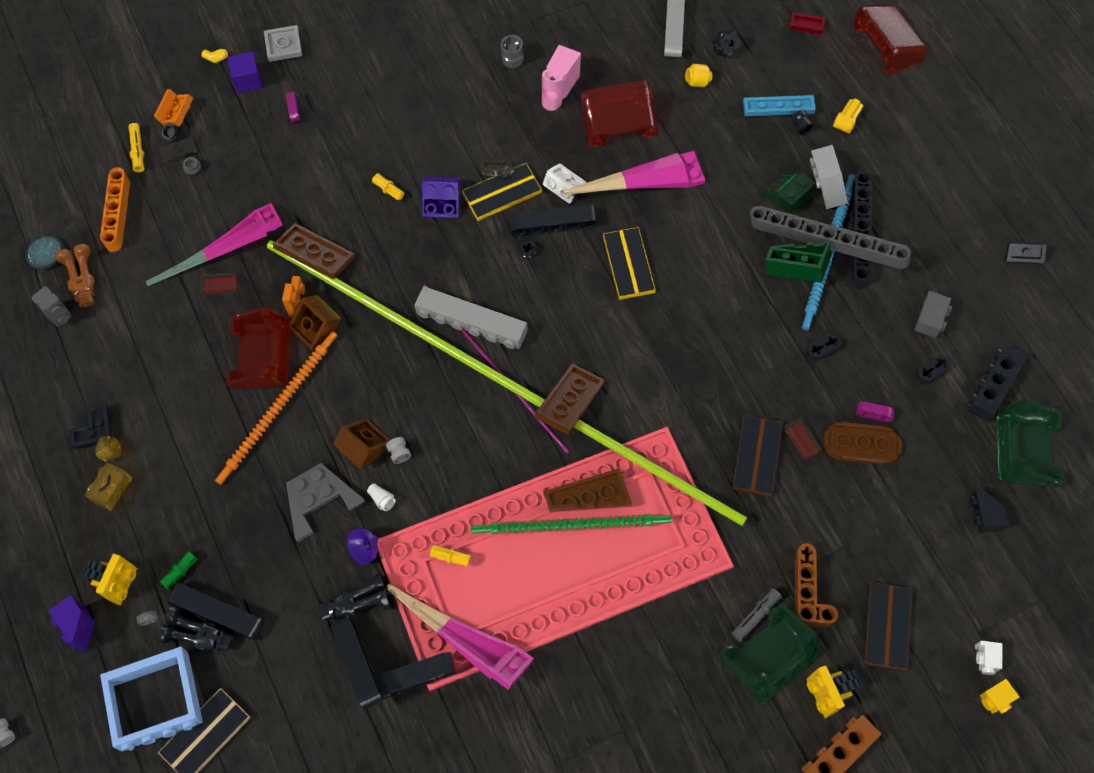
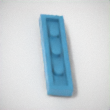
M814 95L750 97L743 100L744 116L793 115L800 110H806L808 114L815 113Z

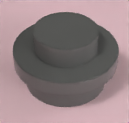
M193 157L184 160L183 170L185 173L192 175L200 171L201 164L199 160Z

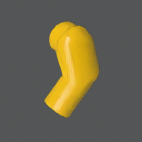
M218 49L214 52L203 50L202 57L213 63H219L228 57V52L225 49Z

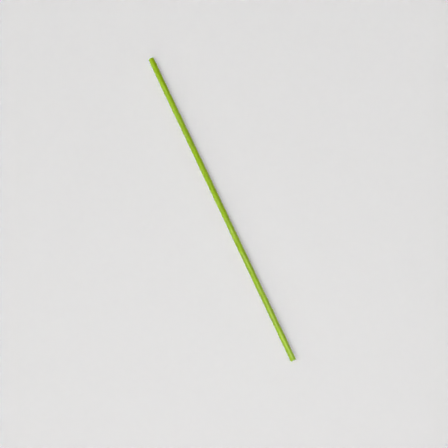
M270 240L268 242L267 248L534 405L540 407L545 399L343 281L337 278L333 280L273 248L274 241ZM579 420L575 425V429L739 525L743 526L747 520L746 516L583 421Z

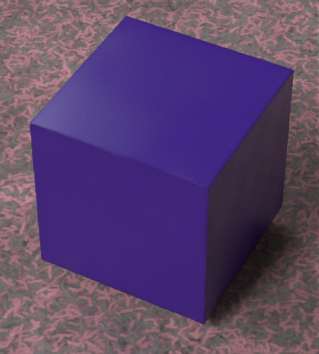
M253 52L228 57L231 78L237 93L263 88L259 67Z

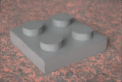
M297 25L264 31L269 62L302 56Z

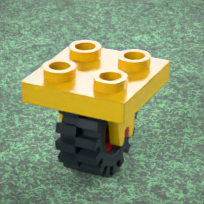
M113 554L109 563L87 561L80 577L90 581L91 585L97 588L96 593L113 604L121 606L128 594L131 582L136 577L138 568L122 556Z
M823 666L807 678V687L814 694L817 701V709L823 714L824 718L830 717L845 706L843 700L850 698L854 691L863 687L856 670L846 673L840 671L830 675L827 667Z

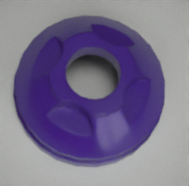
M356 528L349 533L347 545L352 558L362 565L372 562L378 553L377 537L365 528Z

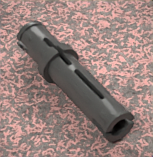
M772 588L761 601L756 603V607L741 624L732 631V636L737 641L742 642L765 615L771 613V608L782 598L780 593Z

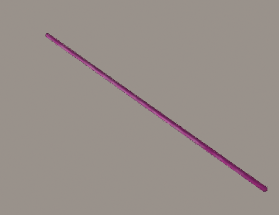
M462 329V333L468 338V340L474 345V347L480 352V354L486 359V361L492 366V368L503 375V373L497 368V366L491 361V359L485 354V352L478 346V344L472 339V337L466 332V330ZM517 395V397L535 416L536 412L534 411V409L528 404V402L524 398ZM538 420L541 423V425L547 430V432L553 437V439L560 445V447L568 454L569 450L553 433V431L547 426V424Z

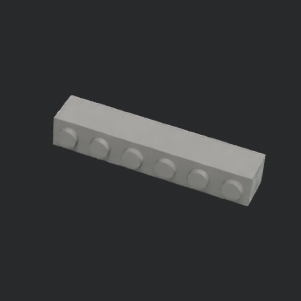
M424 286L415 303L416 313L423 318H431L439 324L451 325L456 330L464 329L473 336L485 337L490 342L502 343L510 349H520L528 331L527 322Z

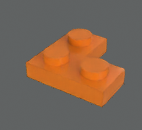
M293 276L291 284L285 283L282 301L289 317H293L301 301V295L305 293V284L302 283L300 276Z

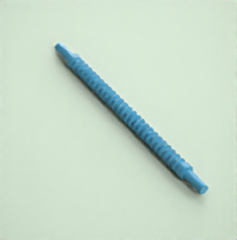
M853 174L848 176L845 186L848 204L837 206L838 209H836L832 226L843 227L845 215L851 201L850 198L853 195L852 188L855 179ZM831 250L832 256L822 283H813L814 287H812L811 296H809L808 305L805 308L806 315L802 325L803 330H809L813 315L817 313L818 302H820L822 289L830 270V262H832L835 251Z

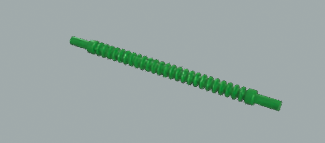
M645 514L644 517L641 515L639 517L635 515L630 517L628 515L627 518H624L622 515L621 518L610 516L607 519L605 516L604 519H601V517L590 519L588 517L587 520H584V518L572 520L570 518L569 521L567 519H564V521H561V519L555 521L553 519L552 522L548 519L547 522H544V520L538 522L536 520L534 523L530 520L529 523L518 521L517 524L514 521L512 524H509V522L506 524L503 522L501 524L492 522L491 525L471 526V534L491 533L492 535H497L499 532L501 534H504V532L509 534L510 531H513L515 534L516 531L527 533L528 530L531 533L533 530H536V532L538 530L542 532L547 530L549 532L550 529H553V531L565 529L567 531L568 528L572 531L573 528H576V530L582 528L584 530L585 527L589 530L590 527H593V529L599 527L601 529L603 526L607 529L608 526L611 528L613 526H616V528L622 526L624 528L625 525L628 527L630 525L634 527L636 525L649 527L652 524L672 523V515L651 516V514Z

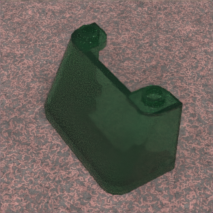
M1026 399L1000 410L997 416L998 475L1001 481L1009 484L1051 488L1065 485L1063 470L1052 468L1050 434L1056 432L1061 427V411Z
M783 603L769 612V625L739 649L736 645H728L719 653L723 663L759 704H763L812 665L821 653L816 632Z

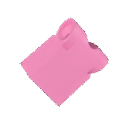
M558 45L547 65V70L542 73V105L546 110L553 111L558 109L562 104V99L566 98L580 77V52Z

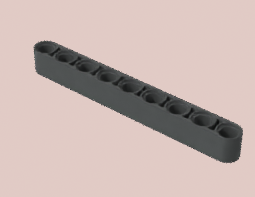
M755 206L750 211L751 224L753 228L805 243L813 242V245L825 244V241L831 240V250L898 269H904L910 264L911 251L909 247L763 206Z

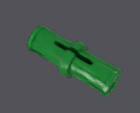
M188 551L176 565L172 566L171 571L160 583L170 590L181 577L186 575L187 570L198 559Z

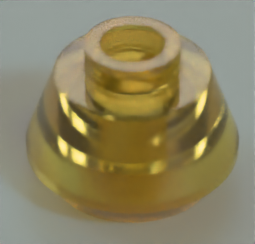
M102 436L97 442L95 452L100 460L110 461L121 456L122 448L115 438Z

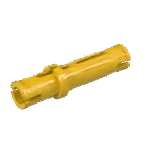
M131 123L128 127L131 143L130 157L133 162V170L135 172L144 171V151L141 145L140 125Z

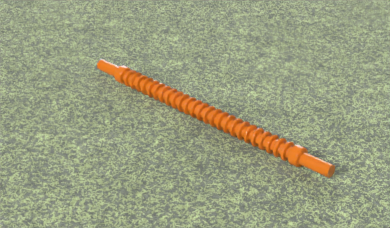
M331 331L323 343L317 345L315 348L316 352H312L313 356H309V360L305 361L306 365L303 364V368L299 369L296 377H292L293 381H289L290 385H286L287 389L282 390L283 394H279L280 398H276L277 402L272 403L273 407H269L270 411H266V416H262L263 420L260 419V423L256 424V428H252L253 432H250V436L245 438L246 441H242L243 445L239 446V450H235L236 454H232L233 458L227 460L226 467L215 479V482L222 485L232 470L238 468V463L242 462L241 458H245V454H248V450L252 449V445L256 444L255 441L259 440L258 437L262 436V432H266L265 428H269L268 424L273 422L272 419H276L275 415H279V410H283L282 406H286L285 402H289L288 398H292V393H296L295 389H299L298 385H302V381L306 380L305 377L309 376L308 373H311L312 368H315V364L319 363L318 360H322L321 356L326 355L327 348L337 337L335 332Z

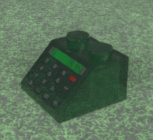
M785 171L762 192V196L781 211L792 214L812 195L816 182L803 172Z

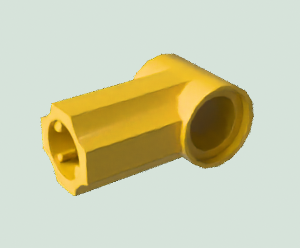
M850 99L842 113L838 114L833 127L850 134L855 125L856 118L863 108L861 102L857 99Z

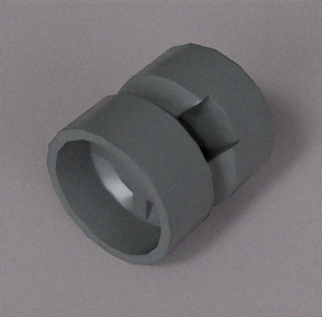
M516 35L504 37L501 41L502 62L510 68L519 67L524 61L523 41Z

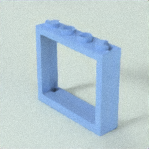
M183 647L169 650L100 675L112 745L119 751H131L140 744L148 745L154 743L157 738L171 737L177 731L183 729L191 730L197 724L203 723L189 654ZM178 664L188 714L123 737L114 686Z

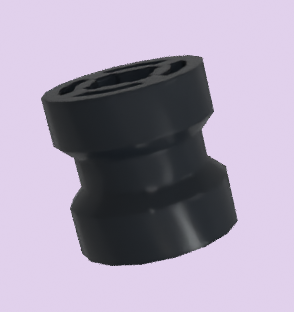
M806 110L797 111L791 116V121L793 125H796L795 129L798 135L807 134L814 127L812 121L808 119L809 115Z

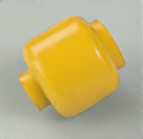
M692 64L686 70L685 79L692 87H706L712 80V72L707 65Z

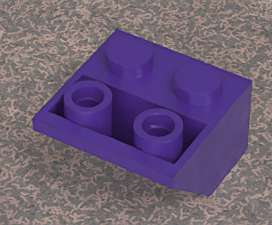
M424 177L422 180L423 217H459L461 177Z
M70 595L49 610L52 615L50 621L57 629L60 628L62 631L60 636L67 645L70 644L73 649L85 652L88 649L95 621L85 605Z

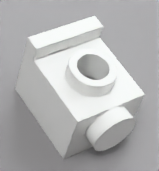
M978 642L975 645V649L979 650L976 654V663L979 664V671H982V674L994 675L1002 669V643Z

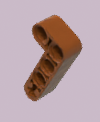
M805 543L798 548L795 554V619L799 625L804 627L829 628L838 618V612L832 605L817 604L816 549L813 545ZM803 552H806V556H809L806 563H804L805 554H802ZM801 572H808L811 578H804ZM807 591L811 598H804L801 592ZM807 611L811 615V618H803L801 612ZM822 613H829L832 619L829 621L825 620Z

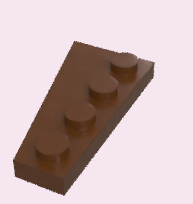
M619 468L543 491L550 512L632 507V502Z

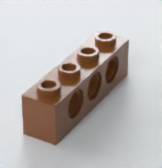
M863 715L858 719L854 716L846 724L848 729L844 733L839 731L831 739L833 744L829 748L824 746L816 754L819 758L814 763L809 761L801 770L804 773H821L819 764L823 763L828 766L829 773H844L881 733ZM849 734L857 736L858 744L850 742ZM834 749H840L844 754V758H836Z

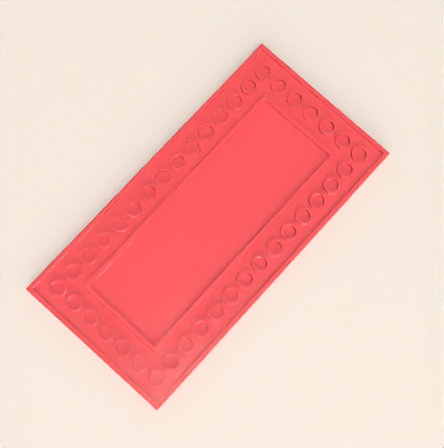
M668 427L622 444L696 487ZM611 449L378 539V552L390 585L465 625L516 645L525 652L734 567L705 504ZM619 468L632 502V507L550 512L543 491ZM645 514H651V516L672 515V523L652 524L649 527H645V525H642V527L630 525L628 527L625 525L624 528L622 526H619V528L608 526L607 529L603 526L601 529L599 527H596V529L590 527L589 530L585 527L584 530L582 528H579V530L573 528L572 531L568 528L567 531L565 529H561V531L559 529H556V531L550 529L549 532L547 530H544V532L533 530L531 533L528 530L527 533L516 531L515 534L513 531H510L509 534L507 532H504V534L499 532L497 535H492L491 533L471 534V526L491 525L492 522H498V524L509 522V524H512L514 521L517 524L518 521L529 523L530 520L534 523L536 520L538 522H541V520L547 522L548 519L552 522L553 519L555 521H558V519H561V521L567 519L569 521L570 518L572 520L576 518L578 520H581V518L587 520L588 517L590 519H593V517L595 519L599 517L604 519L606 516L609 519L610 516L621 518L622 515L624 518H627L628 515L630 517H633V515L644 517ZM434 545L450 550L454 548V551L470 554L471 560L468 567L455 563L448 564L447 561L431 557L430 550ZM395 596L418 661L444 652H451L457 673L451 677L428 684L429 691L480 671Z

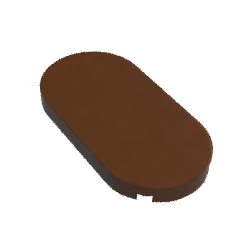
M837 422L825 431L822 439L826 453L840 461L886 465L894 462L902 451L900 436H897L893 429L886 426Z

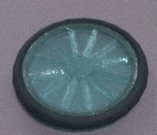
M54 236L38 237L27 247L26 260L33 268L49 269L59 263L56 260L55 254L60 250H64V246Z

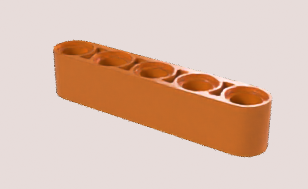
M119 167L113 168L108 175L100 234L101 241L110 252H117L122 247L130 189V180L124 170Z

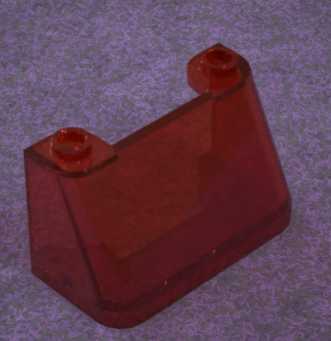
M893 4L864 5L858 8L853 28L856 32L862 31L864 33L868 31L883 52L881 59L886 60L887 67H884V71L888 76L924 61L927 52L926 45L921 42L909 26L897 6Z
M638 81L585 91L581 95V115L589 147L601 146L606 141L607 135L640 130L641 134L646 137L658 135L657 120L649 82Z
M268 306L231 316V333L240 339L238 371L231 370L228 372L226 385L233 389L273 388L286 385L288 381L290 326L287 318Z

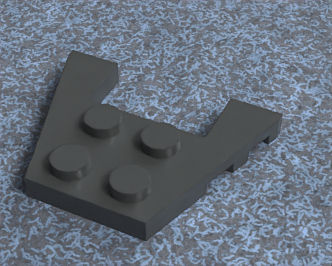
M321 463L286 482L294 535L297 542L314 534L305 516L341 496L350 512L366 504L359 494Z

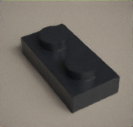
M1008 242L1005 260L1010 262L1044 263L1047 244Z

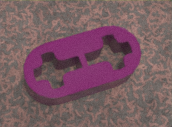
M295 92L286 93L291 122L300 121Z
M860 402L857 404L856 414L862 418L892 422L894 409L874 403Z

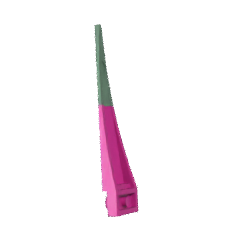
M272 203L254 210L234 228L190 258L147 280V285H152L267 236L266 232L274 231L282 226V222Z

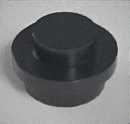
M167 124L162 128L161 132L165 140L172 142L178 138L179 129L176 125Z

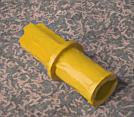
M379 173L373 177L372 183L380 187L385 194L388 193L396 200L403 198L404 192L397 188L392 181H388Z
M434 545L430 550L431 557L447 561L448 564L455 563L468 567L471 560L470 554L454 551V548L450 550Z

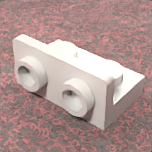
M558 164L547 170L543 185L566 202L571 203L575 194L564 195L563 191L587 182L562 164Z

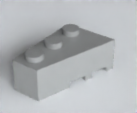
M833 145L812 150L813 158L809 159L817 188H821L826 209L848 204L842 173Z

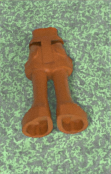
M86 244L75 246L74 254L66 249L60 250L55 254L56 260L64 264L68 269L70 278L67 283L68 288L75 296V300L78 301L79 307L94 304L93 297L95 296V280L93 275L89 274L87 265L91 250ZM75 257L77 258L81 272L80 276H78L76 270Z

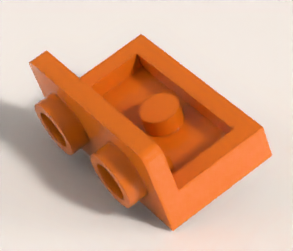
M167 89L154 117L163 126L167 124L180 126L193 98L189 94L176 95L171 89Z

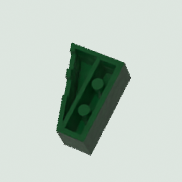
M831 240L825 241V244L813 245V242H808L804 246H795V244L771 246L766 257L767 275L822 283L832 256Z

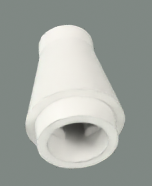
M375 483L367 489V492L380 510L388 511L394 506L395 499L393 494Z

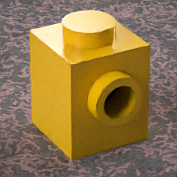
M1007 679L980 695L983 706L988 711H991L992 714L1000 711L1001 714L1012 708L1010 703L1019 698Z

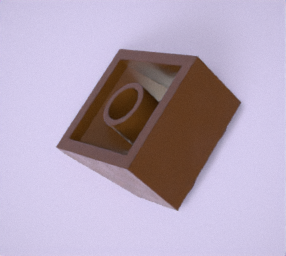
M318 295L301 299L287 327L311 350H314L317 345H320L331 331L335 332L342 318Z
M367 418L342 426L333 445L348 457L354 465L361 469L372 464L387 449L386 444L390 439Z

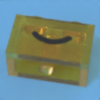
M107 462L99 470L93 484H90L87 488L85 497L92 503L111 512L133 478L126 471Z

